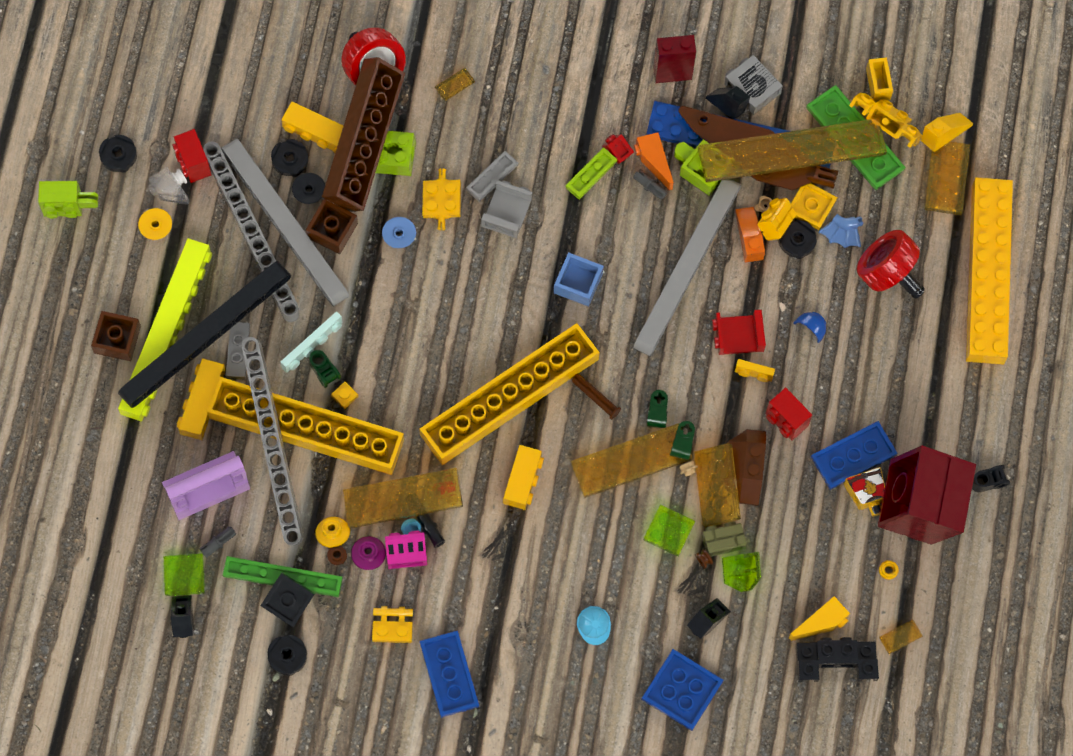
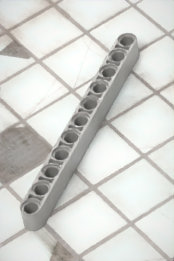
M236 138L221 147L227 161L329 303L334 307L348 298L349 294L241 142Z
M208 142L204 145L203 150L210 170L260 271L263 272L276 260L220 146L216 142ZM210 151H216V154L209 155L208 153ZM219 166L225 167L223 170H216ZM232 182L230 186H224V183ZM235 197L240 198L237 202L231 201ZM242 213L248 214L244 218L239 217ZM249 229L256 230L254 233H247ZM263 245V248L258 250L255 249V246ZM266 260L271 261L267 266L262 264ZM286 282L272 296L283 318L287 322H295L299 318V308ZM282 292L287 293V295L283 298L278 297V295ZM290 308L295 309L291 314L286 313V310Z
M725 176L723 177L634 344V349L650 357L653 354L733 204L741 184Z
M247 337L242 342V351L283 539L288 545H299L303 540V532L264 353L259 340ZM254 341L256 349L249 352L247 345L249 342ZM259 360L260 368L254 371L251 364L253 361ZM263 379L265 385L262 389L258 390L255 385L256 381ZM263 398H267L269 405L262 409L260 401ZM267 417H271L273 420V424L269 428L264 426V420ZM271 436L277 438V444L273 447H270L268 444V439ZM275 455L281 457V463L277 466L272 463V458ZM279 474L285 476V482L282 485L276 482ZM287 493L290 497L289 502L283 504L280 500L281 495ZM288 512L294 515L291 523L285 521V514ZM292 531L298 534L296 542L289 540V534Z

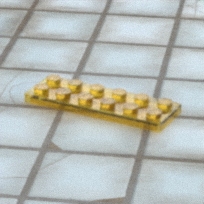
M679 423L571 461V466L583 497L586 498L693 460L692 454H690L689 460L670 456Z
M457 468L343 490L347 524L350 529L463 507Z

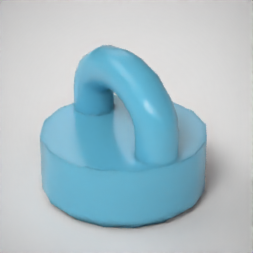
M411 518L403 522L401 531L403 535L408 534L410 531L421 532L422 527L416 519Z

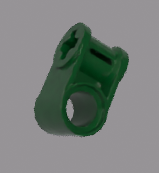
M315 350L310 354V366L324 388H327L328 384L334 380L341 379L337 368L323 351ZM315 358H322L323 362L315 364L313 360Z
M656 390L651 394L647 427L666 428L668 395L663 390ZM657 398H661V403H657Z
M683 421L679 424L670 456L689 460L695 433V427L692 422ZM684 428L688 429L687 435L683 434Z

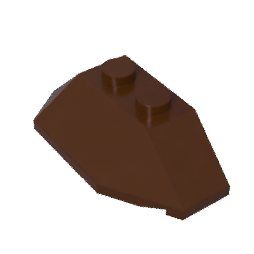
M746 429L726 443L722 481L739 504L759 506L766 450V431Z

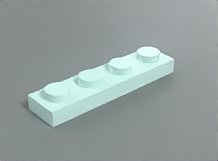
M336 311L280 361L282 369L286 373L296 369L300 361L304 357H309L316 346L324 344L332 332L335 333L341 328L343 323L342 316Z

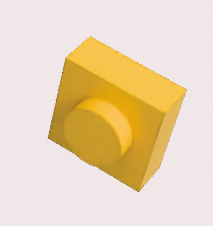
M346 382L341 384L331 394L344 409L359 397Z

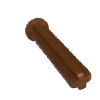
M578 373L572 378V382L610 416L611 420L619 414L621 407L617 408L582 375Z

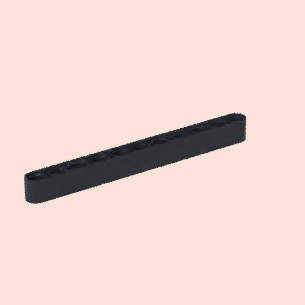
M279 261L271 264L119 390L118 394L131 408L136 407L288 282L291 274Z

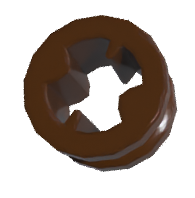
M705 549L701 550L700 554H695L699 564L704 569L707 568L708 564H713L712 558Z

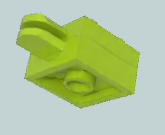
M388 131L375 173L412 175L416 149L414 133Z
M704 139L696 149L685 142H681L675 147L674 157L683 163L680 169V176L708 196L714 192L723 177H726L732 169L733 160Z
M39 181L38 203L44 217L51 219L58 216L76 218L77 216H82V208L98 207V194L95 192H81L77 181Z

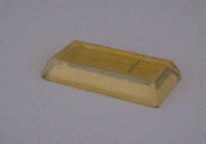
M463 68L436 85L435 89L446 101L475 83V80L466 68Z
M911 620L879 638L888 654H891L923 637L915 621Z

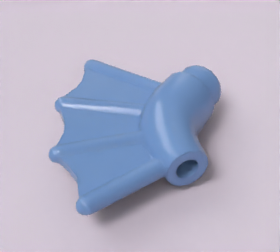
M837 214L818 233L825 235L829 243H838L843 248L849 246L861 247L858 227L863 226L862 217L843 218Z

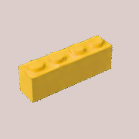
M291 102L281 119L284 130L289 133H296L306 141L311 140L323 149L328 148L335 153L343 125L295 102Z
M203 358L201 363L197 364L195 368V381H191L189 386V399H185L183 404L184 414L182 417H179L177 422L180 435L203 441L210 420L207 410L219 378H224L226 372L224 364Z

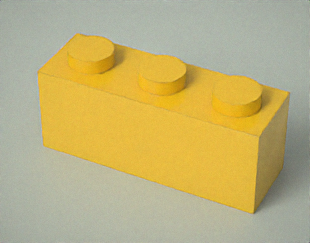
M519 445L503 497V504L526 510L527 504L531 505L534 495L531 493L532 487L537 486L539 479L536 473L538 469H542L544 462L542 451Z

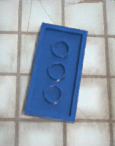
M877 421L812 454L811 459L829 490L843 484L846 478L864 473L897 456L898 453L881 424Z
M458 631L420 641L441 718L478 708V699Z

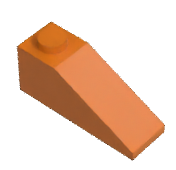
M659 133L637 137L636 145H634L636 156L639 155L641 162L668 190H673L674 182Z
M754 207L735 209L744 262L763 260L765 248L761 230L757 225L758 219Z

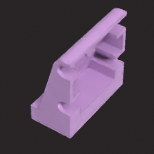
M234 451L162 482L178 520L250 489L244 466L240 457L236 456Z

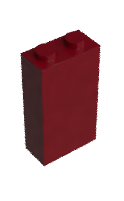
M694 35L657 38L653 64L655 84L692 80L696 58Z

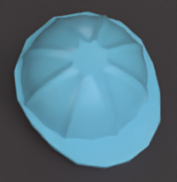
M589 606L581 611L577 617V627L582 638L592 645H600L608 639L611 622L610 616L604 609L599 606Z

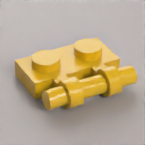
M387 606L373 608V616H381V621H373L372 642L412 643L413 623L405 622V616L413 617V609H405V607L388 608ZM387 616H399V622L387 621Z

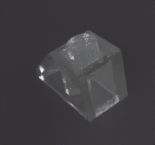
M168 167L148 179L150 183L148 188L153 196L157 195L160 200L185 205L189 203L187 194Z

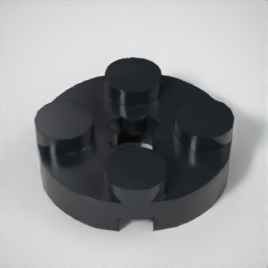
M114 135L115 137L105 139L100 145V160L106 169L124 173L135 163L137 150L133 141L127 136ZM121 150L122 155L115 157L114 151L118 152Z
M287 139L282 143H277L271 152L273 168L284 176H299L306 169L309 162L306 147L295 139ZM293 154L294 160L287 161L285 156Z
M800 220L798 222H791L781 239H779L781 249L787 255L797 259H802L804 256L812 253L817 243L815 229L809 223ZM801 236L802 242H795L793 237Z
M293 635L280 636L275 638L268 647V661L272 669L277 673L292 676L299 672L306 664L307 650L303 641ZM284 651H292L291 659H283L284 655L282 653Z

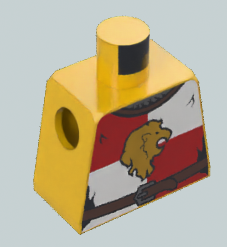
M878 467L846 478L844 486L857 508L863 510L869 507L872 517L880 515V503H882L885 490L881 468Z

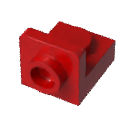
M622 134L610 135L605 139L606 143L602 145V147L608 149L617 158L618 164L634 153Z

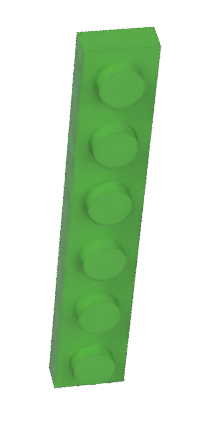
M226 557L223 577L273 586L283 572L314 593L339 597L343 580L342 576Z

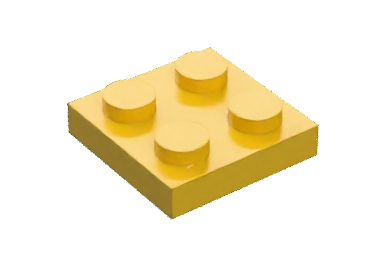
M809 183L800 187L791 202V207L797 213L795 218L805 221L812 227L820 230L838 197Z

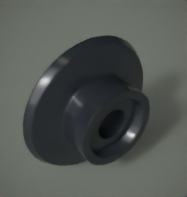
M304 173L294 180L292 193L299 202L313 204L322 199L325 182L317 174Z

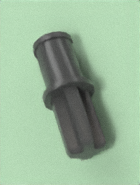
M639 169V172L637 171L633 176V179L643 185L646 191L649 190L658 199H664L667 195V191L656 183V179L649 177L643 170Z
M227 527L216 537L213 535L212 539L200 547L199 550L208 558L219 548L222 549V545L233 538L236 532L232 527Z

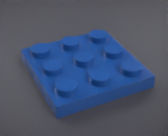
M672 649L641 700L693 731L724 680Z

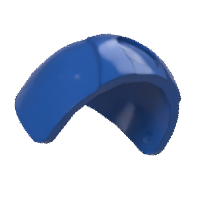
M803 313L794 321V325L801 323L808 327L817 337L818 343L822 341L826 333V321L819 313Z

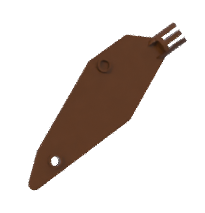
M679 107V114L693 132L731 158L734 164L756 181L789 190H795L809 183L834 188L838 170L816 165L773 131L690 107Z

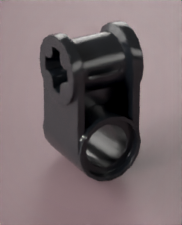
M997 465L978 471L974 475L972 490L979 493L1008 486L1010 481L1006 478L1005 466ZM977 478L984 480L985 484H979Z

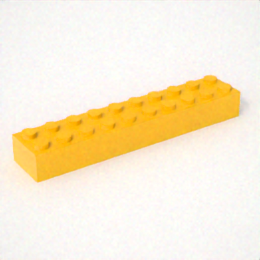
M975 177L972 184L966 362L1004 365L1008 358L1013 180Z
M576 323L421 427L420 436L441 465H444L573 378L576 374L598 361L600 352L578 323Z
M220 377L207 410L209 419L260 434L250 386ZM272 393L283 442L389 475L393 474L404 443V433ZM263 398L260 401V407L264 409L269 405L267 398ZM267 417L264 420V426L266 428L272 426V418Z

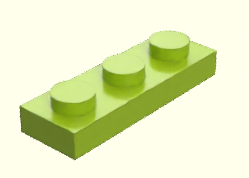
M603 147L566 184V189L580 200L617 163V158Z

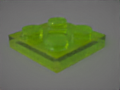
M660 505L643 540L679 557L695 521Z
M203 554L163 556L165 596L205 593Z

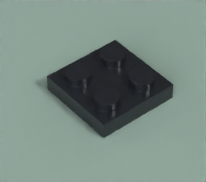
M282 572L260 606L294 627L315 593Z

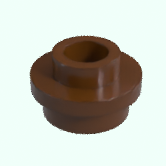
M341 546L329 549L327 557L331 564L341 565L347 559V552ZM339 552L341 556L339 558H335L333 556L334 553Z

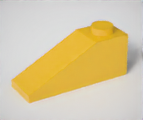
M961 113L938 117L924 127L921 141L935 152L972 127L973 123Z
M834 596L790 634L789 639L793 641L834 631L837 627L841 629L849 622L847 618L850 613Z

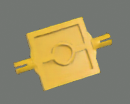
M440 168L438 169L439 176L437 180L423 181L422 216L423 218L437 219V229L441 230L442 224V230H445V219L461 217V181L446 179V169Z

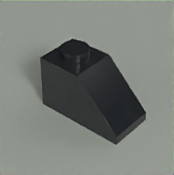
M733 86L717 88L708 94L705 99L734 120L745 112L750 96L739 87Z
M192 595L172 597L170 618L173 638L193 636Z
M716 598L700 609L687 626L694 635L702 639L731 611Z

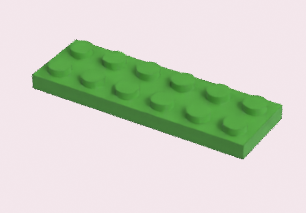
M835 85L807 104L806 108L833 141H836L835 143L876 191L903 172L906 167L855 107L849 106L851 102Z

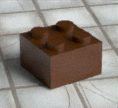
M323 199L306 228V234L311 241L341 254L358 225L357 215Z
M101 311L91 344L94 354L131 362L141 329L139 319Z

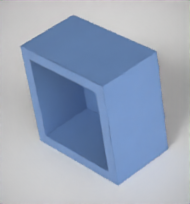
M568 252L554 284V294L589 307L603 275L604 266Z

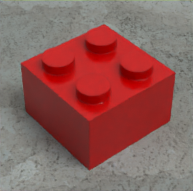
M195 129L173 136L175 143L172 146L185 178L188 177L190 183L211 176L207 157Z
M786 387L769 401L765 413L768 421L773 425L776 424L780 428V433L791 441L809 427L812 414Z

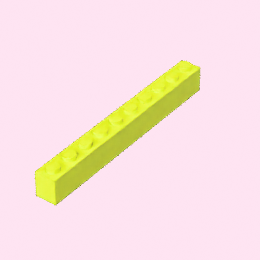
M187 239L130 380L178 341L177 334L184 327L185 320L183 319L185 314H189L192 303L190 302L192 297L197 295L199 286H197L198 282L204 278V267L206 263L210 262L212 257L208 244ZM157 390L134 408H131L122 399L118 408L120 415L142 422L144 416L147 417L149 414V403L151 399L155 398Z

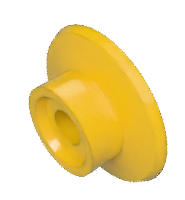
M152 208L141 215L138 227L144 237L158 240L170 232L172 219L165 210Z
M339 517L325 518L317 525L315 530L317 541L329 548L344 544L350 535L348 523Z

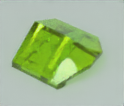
M759 552L722 557L724 584L740 592L751 591L760 581Z

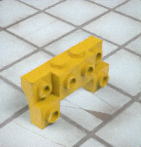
M860 92L849 105L850 107H862L864 109L862 114L864 116L868 114L866 119L893 138L899 139L901 136H904L910 140L907 145L910 148L912 146L916 147L922 139L920 131L913 125H909L912 119L908 117V114L893 107V104L888 100L880 99L878 102H874L871 96Z

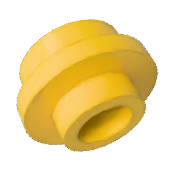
M886 560L879 566V574L886 580H892L898 575L899 568L891 560ZM885 568H890L892 573H886Z

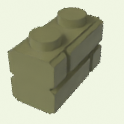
M735 521L727 522L724 524V527L720 528L709 526L702 533L705 550L710 557L743 550L747 546L742 524H736Z

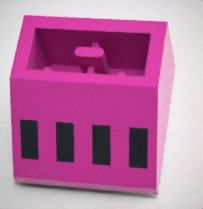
M410 531L404 535L391 533L389 536H385L388 569L427 565L424 533Z

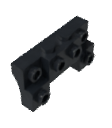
M825 637L820 638L817 642L796 643L798 682H803V680L818 682L819 668H856V666L858 681L863 679L878 681L879 679L876 642H857V640H852L850 637H843L840 640H832V638Z

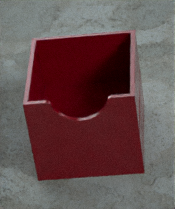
M923 445L890 459L877 527L930 545L964 533L976 464Z

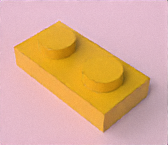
M738 359L735 372L743 377H755L761 382H772L775 369Z

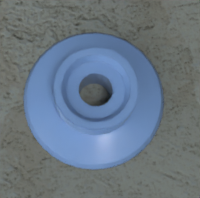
M394 217L383 226L382 236L389 246L405 248L414 241L416 228L409 219Z

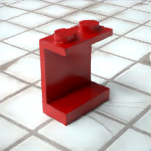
M762 309L754 310L753 315L720 317V313H716L715 319L712 320V329L717 334V337H714V347L718 349L719 355L764 352L766 342Z

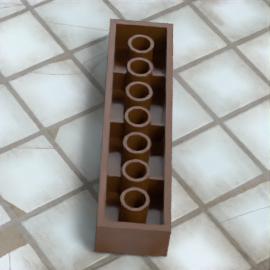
M379 57L367 58L363 61L322 195L326 200L350 212L364 211L405 76V72Z

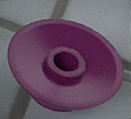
M372 536L358 539L351 549V558L354 564L363 570L378 568L386 557L384 544L378 538ZM369 549L372 552L371 554H365V551Z

